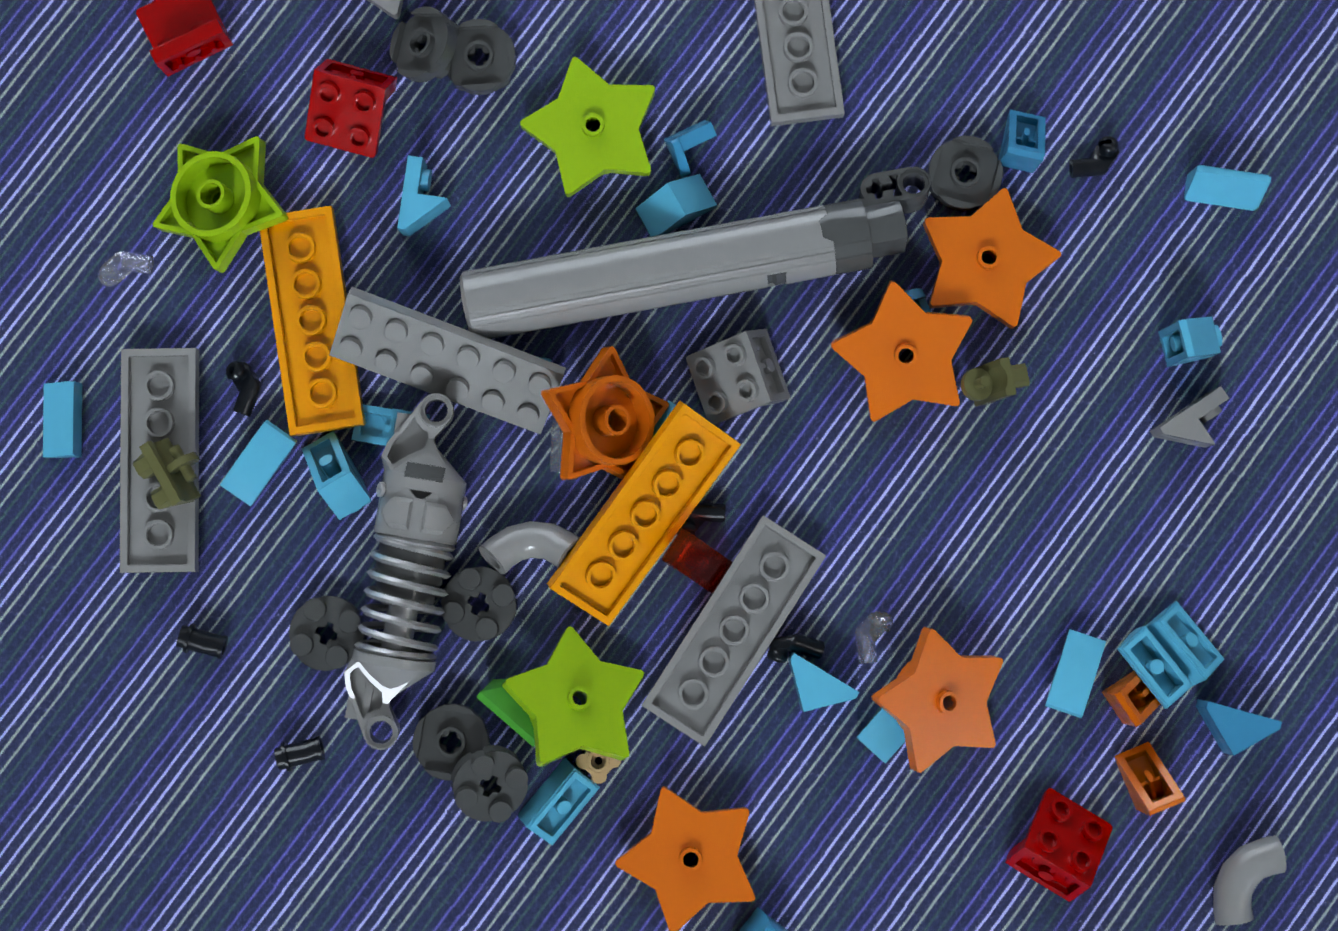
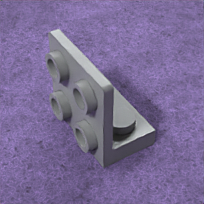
M767 329L744 331L686 357L706 418L714 425L758 407L777 404L791 398Z

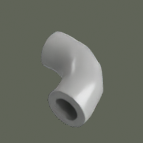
M528 521L504 528L479 546V551L485 561L500 574L507 573L517 563L530 558L544 559L558 568L580 537L554 523Z
M1276 835L1263 837L1240 846L1222 864L1213 885V914L1217 925H1238L1254 920L1252 895L1256 886L1264 878L1286 872L1285 852L1281 841Z

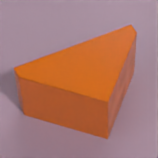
M1132 671L1102 691V694L1123 724L1134 727L1141 725L1160 705V702L1135 671Z
M1149 742L1114 756L1136 810L1151 816L1185 801V796Z

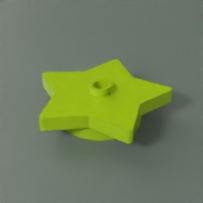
M573 57L558 98L520 121L522 130L556 154L566 197L573 196L605 174L651 175L650 163L639 130L654 98L655 87L653 85H609L579 58ZM591 123L600 124L599 129L594 132L589 131L586 126Z
M256 136L223 152L206 151L189 145L179 144L177 147L178 173L172 183L170 199L154 220L153 227L163 232L194 238L213 269L224 273L248 235L288 220L286 212L264 186L266 142Z
M568 626L563 632L546 665L510 677L503 682L502 687L530 717L534 727L536 764L538 767L547 765L580 749L622 761L629 756L623 709L642 680L644 671L600 661L573 627ZM573 696H576L582 705H577L573 701Z

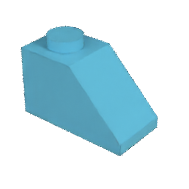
M1212 316L1179 320L1158 332L1167 367L1211 358L1221 353L1222 334L1218 325H1214Z
M334 430L302 448L317 491L339 520L351 513L357 512L364 505L372 501L362 477Z

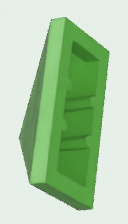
M493 679L476 698L534 747V727L529 715L502 687L506 679Z

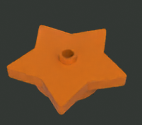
M1007 188L1001 189L972 216L928 217L923 222V227L940 262L928 306L930 308L975 305L1010 329L1018 325L1026 283L1061 256L1059 250L1022 229ZM982 253L990 255L994 263H984Z
M891 280L886 287L872 321L833 340L831 347L864 376L871 421L875 422L912 400L958 406L960 404L951 360L973 320L968 315L925 312L894 280ZM902 349H910L913 352L912 358L905 362L900 361L899 352Z
M614 346L603 347L580 382L545 389L541 392L544 401L563 431L560 478L562 480H571L603 469L623 479L652 439L656 423L669 407L667 401L646 392L637 382L630 379Z
M922 628L912 659L902 668L895 680L878 690L871 698L896 719L904 730L910 769L918 773L923 772L954 746L994 748L996 746L987 700L1003 664L1002 658L992 655L960 656L934 629Z
M661 787L652 831L618 857L615 865L655 889L669 931H678L708 903L752 902L756 899L738 858L739 848L749 817V809L747 807L701 811L669 788ZM689 852L695 853L698 856L697 864L694 866L685 865L683 861L685 854Z

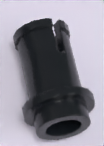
M191 624L190 626L183 625L180 629L176 646L183 648L182 651L184 653H188L191 650L222 659L228 637L196 629V624Z
M320 736L289 745L286 742H282L281 747L274 749L279 770L286 769L288 772L298 765L325 760L324 746Z

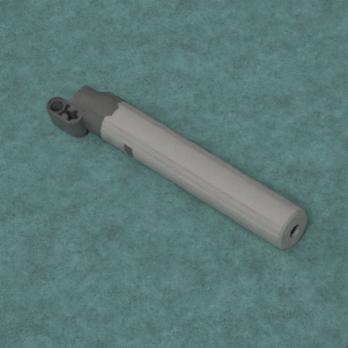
M906 167L868 175L862 181L858 199L463 271L460 275V290L468 330L493 339L753 291L776 285L871 269L873 267V258L905 252L908 233L904 214L916 212L925 206L931 186V179L929 174L919 167ZM915 186L921 192L912 194L907 192L904 187Z

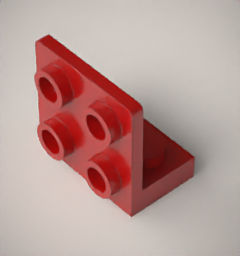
M155 0L136 10V15L153 47L149 52L155 64L167 77L234 45L212 0Z
M326 59L313 72L305 139L310 142L374 158L378 151L385 101L396 91L398 77Z
M1048 788L1042 796L1026 838L1009 851L1005 863L1068 902H1071L1091 888L1113 826L1054 789Z

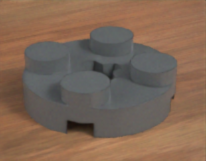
M428 6L417 8L410 12L414 16L407 23L401 21L393 33L390 43L391 61L396 63L398 68L396 70L399 74L414 82H427L435 77L441 79L450 71V62L455 53L459 27L447 15L436 8ZM427 41L424 49L420 50V44Z
M472 19L458 25L457 45L450 62V71L447 74L454 86L460 91L473 95H486L506 87L516 67V51L510 36L503 29L499 28L497 24L486 19ZM476 49H482L484 55H489V59L484 61L483 65L476 66L475 62L469 61V56H474Z
M966 135L953 138L944 145L942 144L933 154L927 170L931 179L930 193L933 198L939 200L944 206L956 211L977 210L988 202L999 190L1003 178L1001 161H998L991 145L978 137ZM963 165L970 166L969 172L975 174L974 180L968 179L966 183L959 181V176L955 175V169L961 170Z
M487 567L466 568L453 576L444 589L448 595L441 599L442 609L445 612L442 614V617L447 622L449 628L463 639L475 642L491 640L504 633L515 618L517 611L515 592L509 580L494 569ZM480 593L486 595L485 603L490 606L487 612L481 610L476 615L472 612L473 606L469 604L471 597L478 598Z
M322 596L309 599L296 611L291 620L289 628L291 651L297 655L302 663L316 670L331 671L346 666L352 658L353 648H356L354 644L358 641L366 640V635L362 634L357 627L363 623L358 609L348 600L337 596ZM329 622L333 624V631L338 633L336 640L329 639L327 644L321 641L322 636L318 634V630L320 627H326Z
M444 704L429 711L418 722L413 735V751L420 764L431 776L451 781L455 765L465 754L470 751L473 754L476 751L484 750L483 746L490 745L489 732L484 719L473 709L461 704ZM450 731L456 732L457 738L462 740L461 747H455L453 752H448L447 745L441 743L442 736H449Z
M498 745L483 746L484 750L476 751L473 754L470 751L457 762L451 775V787L455 803L465 815L478 821L500 823L509 819L511 813L523 802L528 789V775L517 755L511 750ZM492 776H496V783L498 785L494 789L485 791L480 782L482 780L489 781Z

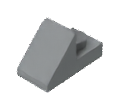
M1221 386L1212 389L1150 430V433L1155 438L1203 448L1213 446L1215 442L1199 419L1205 423L1220 414L1223 410L1219 405L1230 398Z

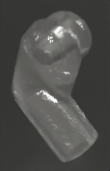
M117 252L100 267L98 279L104 286L112 287L120 283L131 272L151 274L154 258L151 255Z
M875 611L870 613L857 627L855 637L859 664L877 662L875 642L885 631L889 632L893 626L892 617L887 612Z

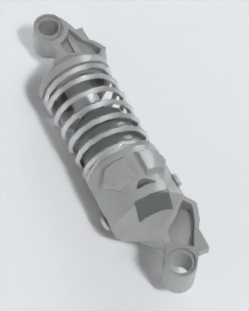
M432 393L426 396L411 414L397 412L394 435L387 442L381 455L384 473L382 482H379L376 488L379 502L373 531L377 532L373 536L379 542L378 550L370 553L372 558L376 560L375 568L367 571L368 575L372 579L377 580L376 586H369L364 589V592L368 597L379 600L383 604H366L360 609L366 616L384 622H364L357 626L362 634L375 639L361 640L354 644L356 648H353L352 658L344 671L345 687L349 694L345 718L358 720L366 743L376 750L390 748L396 742L400 733V723L395 716L390 701L397 694L435 671V659L437 657L432 652L437 651L439 648L436 644L413 640L414 632L438 634L442 630L439 626L417 622L416 620L418 614L441 616L445 613L442 608L432 605L435 604L436 597L444 598L448 595L444 589L439 587L442 586L443 580L451 577L449 572L445 571V564L454 559L452 554L448 552L455 550L453 545H457L462 511L466 509L468 502L465 496L467 483L435 444L436 437L452 422L454 417V408L451 401L445 395L439 393ZM435 401L444 403L448 409L446 417L439 422L429 420L426 415L427 407ZM377 611H387V614H384V613H381V612H377ZM372 629H384L382 633ZM378 721L387 722L392 728V736L387 740L377 739L372 733V725Z

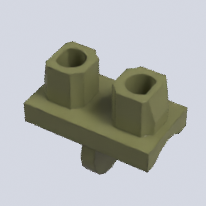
M1009 357L999 358L968 370L961 379L962 392L968 399L974 401L975 407L1016 395L1017 388H1023L1030 384L1026 364L1011 365Z
M169 438L157 442L147 441L139 447L142 454L133 462V466L138 475L143 479L156 476L161 486L151 492V498L158 509L194 502L201 497L193 482L197 476L191 467L200 460L196 452L185 455L179 444L173 446Z

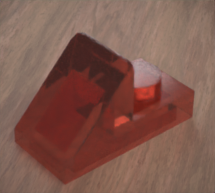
M684 528L680 530L662 558L670 567L712 594L732 564L729 559Z

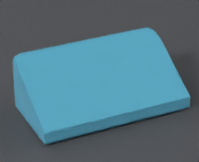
M1198 165L1187 174L1184 199L1191 202L1253 211L1259 207L1271 183V177L1265 174Z
M76 381L44 384L43 458L82 457V384Z
M1177 601L1173 602L1146 625L1193 686L1205 681L1224 660V657Z
M1146 625L1134 629L1117 648L1164 709L1169 708L1193 686Z
M881 709L856 737L885 764L905 742L904 730L900 727L897 720L884 709Z
M564 758L519 812L518 817L529 830L553 845L598 791L600 786L594 783L589 776L571 761Z

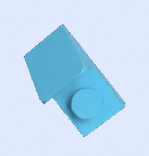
M408 155L397 226L402 236L410 237L451 206L445 197L424 195V191H430L432 170L427 169V164L423 157Z

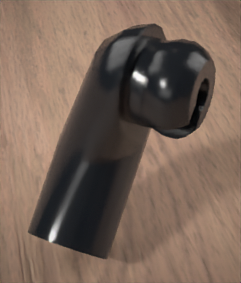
M1111 136L1103 137L1099 140L1098 145L1089 158L1070 160V177L1079 178L1106 174L1118 158V141Z
M233 361L226 368L227 378L232 379L239 391L232 411L251 417L261 390V383L249 364Z
M698 503L677 532L678 537L683 540L693 538L695 532L705 521L725 522L726 504Z
M800 634L776 637L769 645L770 649L767 657L771 661L785 663L788 659V652H794L820 659L823 655L825 644L823 641Z

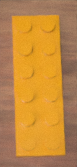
M330 205L286 212L288 220L261 230L260 236L289 435L295 437L364 426L366 421L362 405L358 368L354 364L329 355L347 298L334 208Z
M679 400L547 582L548 587L607 626H610L742 444Z

